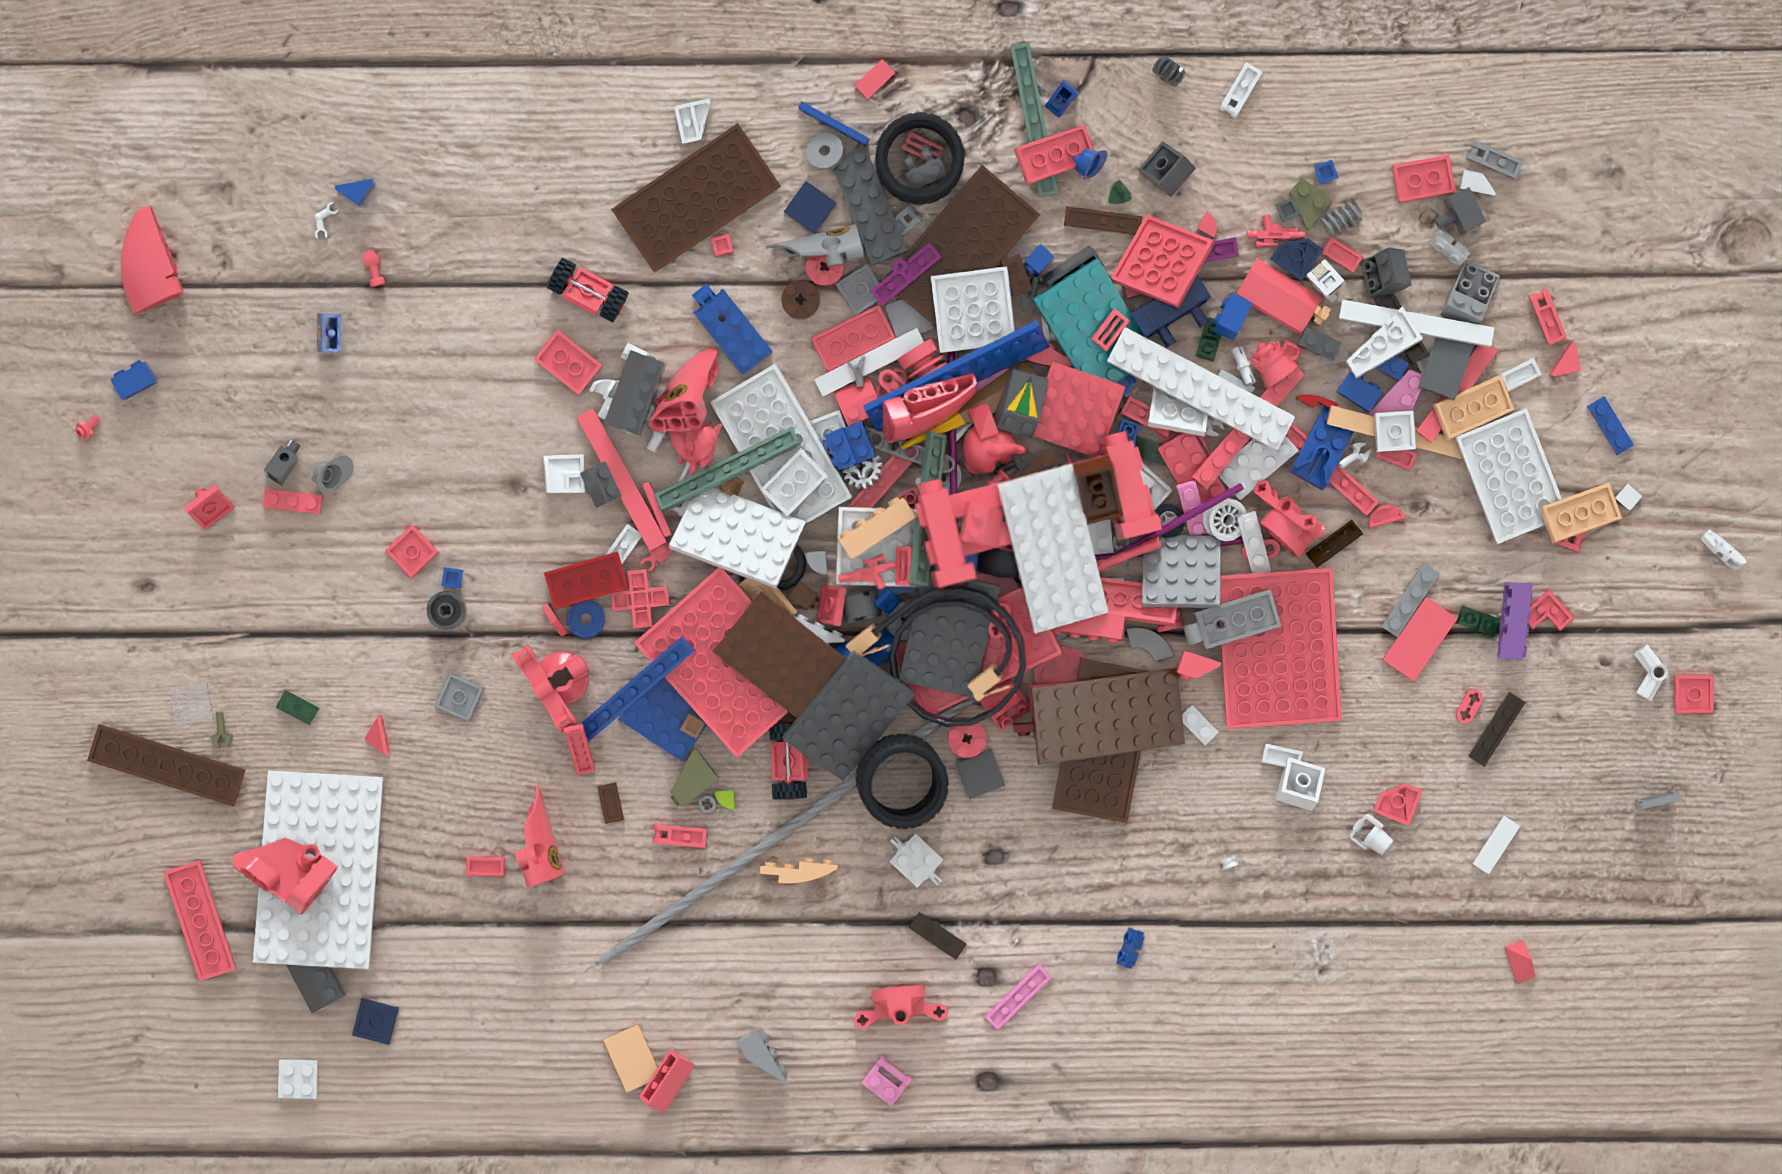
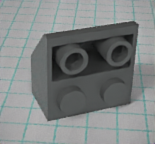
M1388 247L1361 261L1368 297L1398 293L1412 286L1405 253L1402 249Z

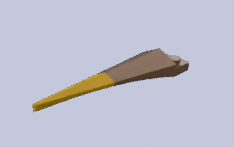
M1028 360L1014 368L1036 375ZM1012 369L1007 370L976 392L954 415L927 432L943 434L972 423L973 421L968 409L983 403H987L992 415H994ZM927 432L913 437L903 444L901 448L906 449L925 441Z

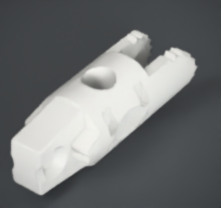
M1708 530L1702 536L1701 540L1710 551L1732 570L1737 571L1740 566L1746 564V559L1722 537L1711 530Z

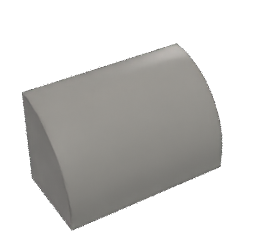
M826 551L806 553L807 562L814 571L820 574H828Z

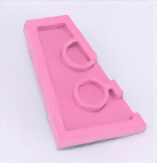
M1409 368L1368 414L1374 416V413L1412 411L1421 392L1418 386L1423 374Z

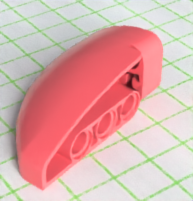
M971 373L911 389L905 393L904 398L897 397L883 401V433L887 443L918 436L935 428L954 415L976 392L977 381L974 374Z

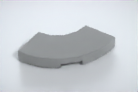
M1144 628L1126 629L1131 648L1140 647L1146 649L1152 655L1154 661L1173 656L1167 642L1155 632Z

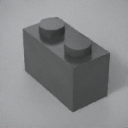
M1305 327L1297 346L1333 361L1342 342Z
M606 461L580 473L596 508L621 497V493Z

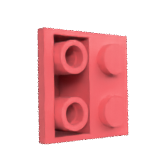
M1010 678L991 687L986 692L1011 684L1009 688L986 695L979 700L986 711L996 706L1013 688L1014 683ZM1018 690L1009 702L991 718L1002 731L1031 710V707Z

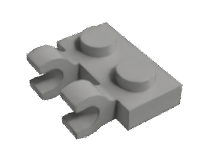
M929 146L921 151L926 160L925 163L917 166L912 155L904 159L909 169L905 172V175L913 189H918L948 174L940 156L934 158Z

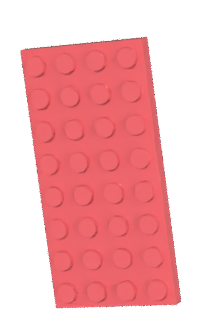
M1022 587L997 598L998 603L1006 602L1012 607L1011 616L1025 640L1027 660L1025 671L1063 653L1052 629L1038 633L1033 632ZM997 626L993 627L996 631L995 634L998 635L1001 632ZM1009 627L1008 629L1012 635L1013 652L1008 665L1002 671L1003 677L995 685L1016 676L1020 667L1018 644ZM990 634L988 635L980 673L993 663L997 667L1002 663L1006 652L1004 637L993 638ZM907 642L898 646L896 656L900 667H902ZM909 683L911 690L915 693L918 704L926 711L934 714L970 698Z

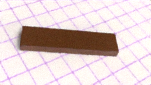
M1066 206L1064 226L1135 235L1142 223V216Z

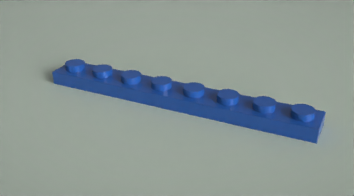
M683 636L580 723L583 724L588 742L695 651Z

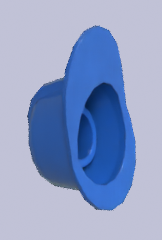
M1083 150L1081 154L1073 157V161L1076 163L1075 170L1083 176L1084 180L1095 176L1107 159V151Z

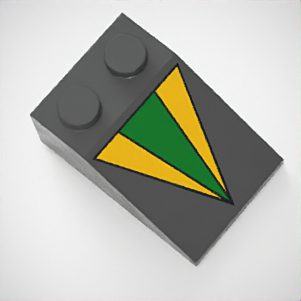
M1013 368L993 416L997 429L1032 438L1040 419L1049 379Z

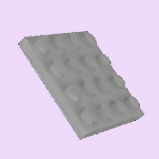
M1177 535L1170 538L1159 536L1162 547L1143 554L1142 607L1220 608V539L1215 536Z

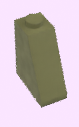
M697 748L692 751L671 790L672 796L670 798L676 806L679 804L682 807L720 779Z

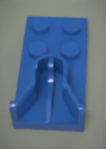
M1323 406L1289 471L1322 491L1328 487V481L1354 431L1327 425L1326 422L1330 410L1327 406Z

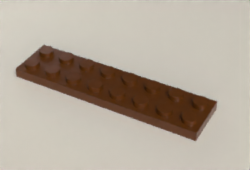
M98 724L87 759L89 762L233 807L236 804L246 772L245 769L102 724Z

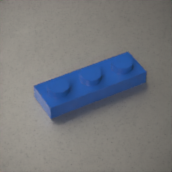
M1605 396L1587 406L1616 455L1634 446Z

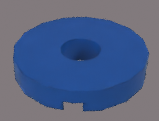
M589 600L574 604L567 613L569 629L580 638L596 636L605 625L603 609L599 604ZM585 613L591 616V622L588 625H584L581 622V616Z

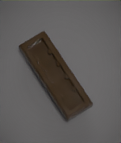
M1350 520L1305 554L1315 567L1318 568L1362 536L1363 533L1353 520Z
M918 912L908 927L955 960L967 945V943L921 912Z

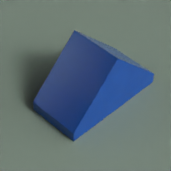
M1063 80L1045 104V107L1060 118L1078 95V91Z
M369 179L335 185V190L358 206H361L375 186V181Z

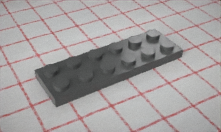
M862 146L845 153L841 163L833 170L872 266L908 252L866 147Z

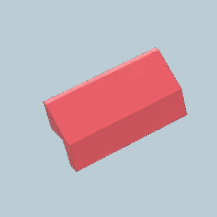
M1256 258L1236 292V295L1252 302L1253 307L1300 335L1323 298Z

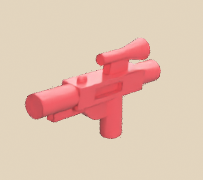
M1270 214L1262 216L1265 231H1247V238L1264 239V242L1256 240V248L1277 246V243H1273V239H1283V241L1287 239H1305V232L1298 231V228H1282L1277 223H1271Z
M881 554L875 558L864 560L863 563L868 564L867 568L860 570L857 568L853 572L838 575L840 583L847 581L848 584L861 580L867 583L875 582L880 590L885 587V584L879 573L896 568L895 562L890 561L878 565L877 561H885L884 555Z

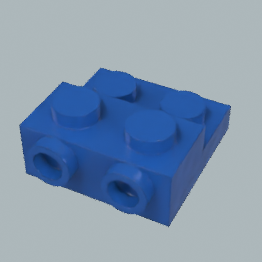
M863 421L825 435L826 440L823 442L827 451L831 450L833 454L831 458L832 465L841 472L877 457Z

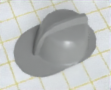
M339 455L329 462H322L315 468L311 479L317 484L320 492L324 494L331 493L350 478L353 473V461L348 456Z

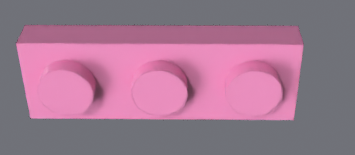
M1195 480L1176 485L1184 514L1201 505ZM1204 512L1186 521L1189 536L1208 534L1203 525Z

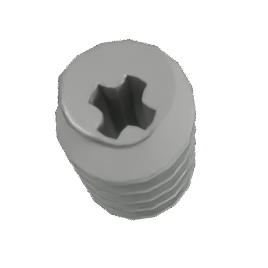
M1353 198L1351 199L1352 204L1348 201L1345 203V208L1340 205L1338 207L1339 212L1334 209L1332 210V216L1328 213L1325 214L1326 220L1322 217L1319 218L1328 234L1330 233L1335 237V230L1342 233L1341 226L1349 229L1348 222L1355 225V218L1362 221L1361 210Z

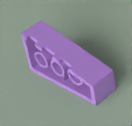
M1504 582L1497 658L1522 661L1523 657H1526L1527 646L1524 645L1525 638H1528L1529 632L1527 623L1531 612L1530 601L1532 599L1533 584Z

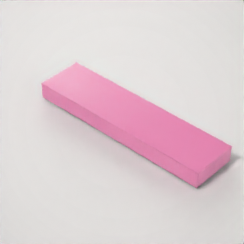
M1038 963L984 1017L998 1031L1052 976Z

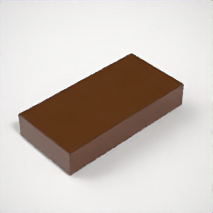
M617 783L597 786L605 824L625 820Z

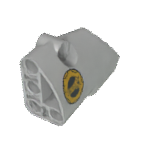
M856 224L766 246V249L783 247L785 255L790 258L825 255L828 267L864 260V252ZM786 248L794 251L795 253L791 254L787 252Z

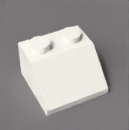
M1288 758L1279 782L1276 800L1312 811L1319 800L1325 768Z

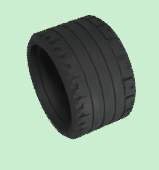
M908 113L900 116L898 119L896 118L882 132L875 153L876 170L882 185L898 200L908 204L913 203V205L931 204L946 197L958 184L964 167L965 155L961 138L948 121L932 113ZM914 128H925L938 133L947 142L952 154V165L947 176L939 184L927 189H913L901 184L891 173L887 162L889 148L893 141L900 134Z
M905 733L890 734L882 737L881 740L878 739L865 753L856 769L858 793L872 817L878 822L881 821L883 825L904 830L920 827L922 824L928 823L935 817L936 813L940 812L949 792V779L945 765L934 748L926 741L924 742L923 739L914 735L909 736V734ZM900 753H911L922 757L930 764L932 771V783L929 792L923 800L910 808L892 809L875 799L872 792V779L876 769L885 759Z

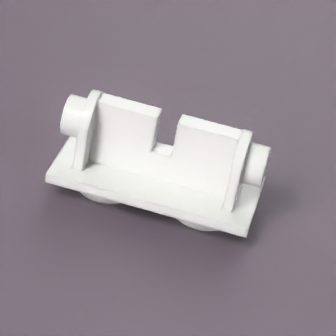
M1439 230L1430 241V244L1437 251L1447 256L1452 263L1460 266L1470 254L1468 248L1458 241L1453 246L1451 243L1454 238L1446 233V231L1442 232Z

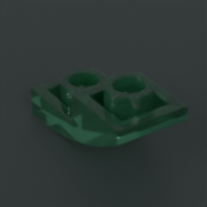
M1207 317L1209 322L1204 325L1195 357L1214 362L1221 335L1213 331L1216 325L1213 323L1214 319Z
M1137 435L1135 447L1139 448L1141 458L1167 466L1156 448L1162 443Z
M1462 605L1456 624L1495 637L1501 619Z

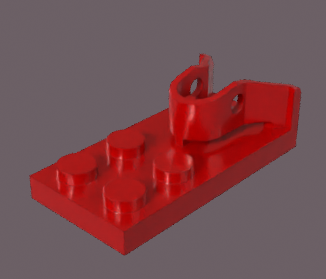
M618 551L544 572L554 610L628 589Z

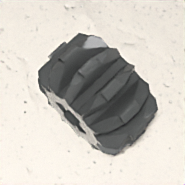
M1165 56L1157 59L1152 69L1156 76L1172 86H1177L1181 83L1186 73L1181 66Z

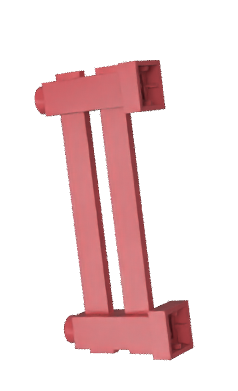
M1126 431L1104 436L1106 447H1102L1104 456L1109 455L1114 465L1123 516L1119 517L1120 522L1114 524L1117 539H1127L1161 530L1158 514H1151L1150 512L1153 504L1148 484H1143L1140 470L1144 468L1139 448H1134L1133 441H1128ZM941 479L918 484L920 495H917L919 503L915 504L920 527L925 526L928 541L924 543L930 565L934 564L936 569L930 572L933 587H943L976 578L973 563L966 562L964 556L993 549V547L960 541V533H958L955 518L964 516L966 502L995 508L1002 506L997 484L1007 481L953 495L948 494L947 488L943 489ZM1006 521L1002 522L997 547L1011 544Z

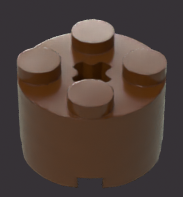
M798 280L786 286L782 293L781 302L784 311L790 317L796 320H806L812 317L819 309L820 296L813 284ZM799 295H802L803 298L806 299V301L803 302V305H799L798 302H795V299H798Z

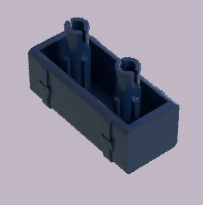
M1197 274L1179 308L1154 298L1146 304L1140 305L1130 315L1143 337L1149 338L1154 334H1158L1166 348L1177 342L1168 329L1169 325L1190 313L1199 328L1209 322L1200 307L1211 299V295Z

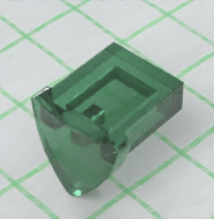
M1120 179L1111 188L1109 204H1123L1132 199V194Z

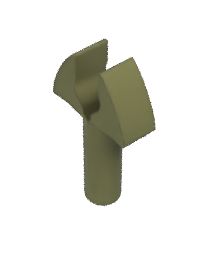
M218 711L216 712L217 733L212 735L211 739L215 746L220 748L219 739L222 735L225 739V747H228L233 734L225 732L224 713Z

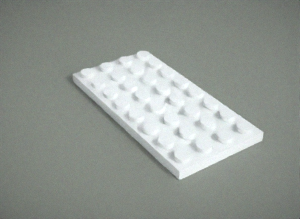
M777 364L768 367L710 402L738 452L790 427L794 428L801 443L800 446L749 470L760 489L801 448L829 475L790 516L806 521L807 524L853 497L838 469L833 467L831 457ZM762 492V494L764 495V497H765L766 501L768 502L769 506L771 507V509H774V510H776V511L782 512V511Z
M1068 464L997 484L1033 632H1042L1108 613L1085 514H1083L1073 465Z

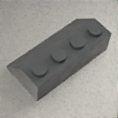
M630 350L604 422L641 436L667 363Z
M286 965L311 1013L346 995L331 967Z

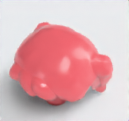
M973 425L963 441L962 454L964 466L973 474L990 473L996 469L995 462L998 461L1007 465L1013 454H1024L1026 449L1022 445L1015 444L1011 432L997 429L999 435L981 441Z

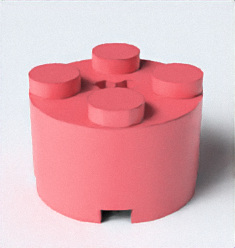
M825 255L808 256L806 272L814 284L828 287L840 281L844 273V263L828 267L829 271H821V264H827Z
M979 723L972 726L951 727L948 733V744L956 755L963 758H971L981 753L984 749L986 733ZM965 733L972 735L971 742L968 744L966 741L962 742L963 734Z

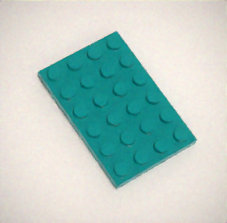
M1094 259L1032 299L1074 369L1115 383L1129 374L1106 362L1119 336L1107 351H1104L1091 340L1113 309H1116L1130 320L1125 326L1126 328L1143 336L1099 259ZM1115 315V317L1111 320V322L1108 324V326L1105 328L1102 334L1098 337V340L1103 336V334L1115 320L1117 315ZM1122 319L1114 327V329L1105 339L1103 344H1106L1110 337L1113 335V333L1117 330V328L1123 322Z

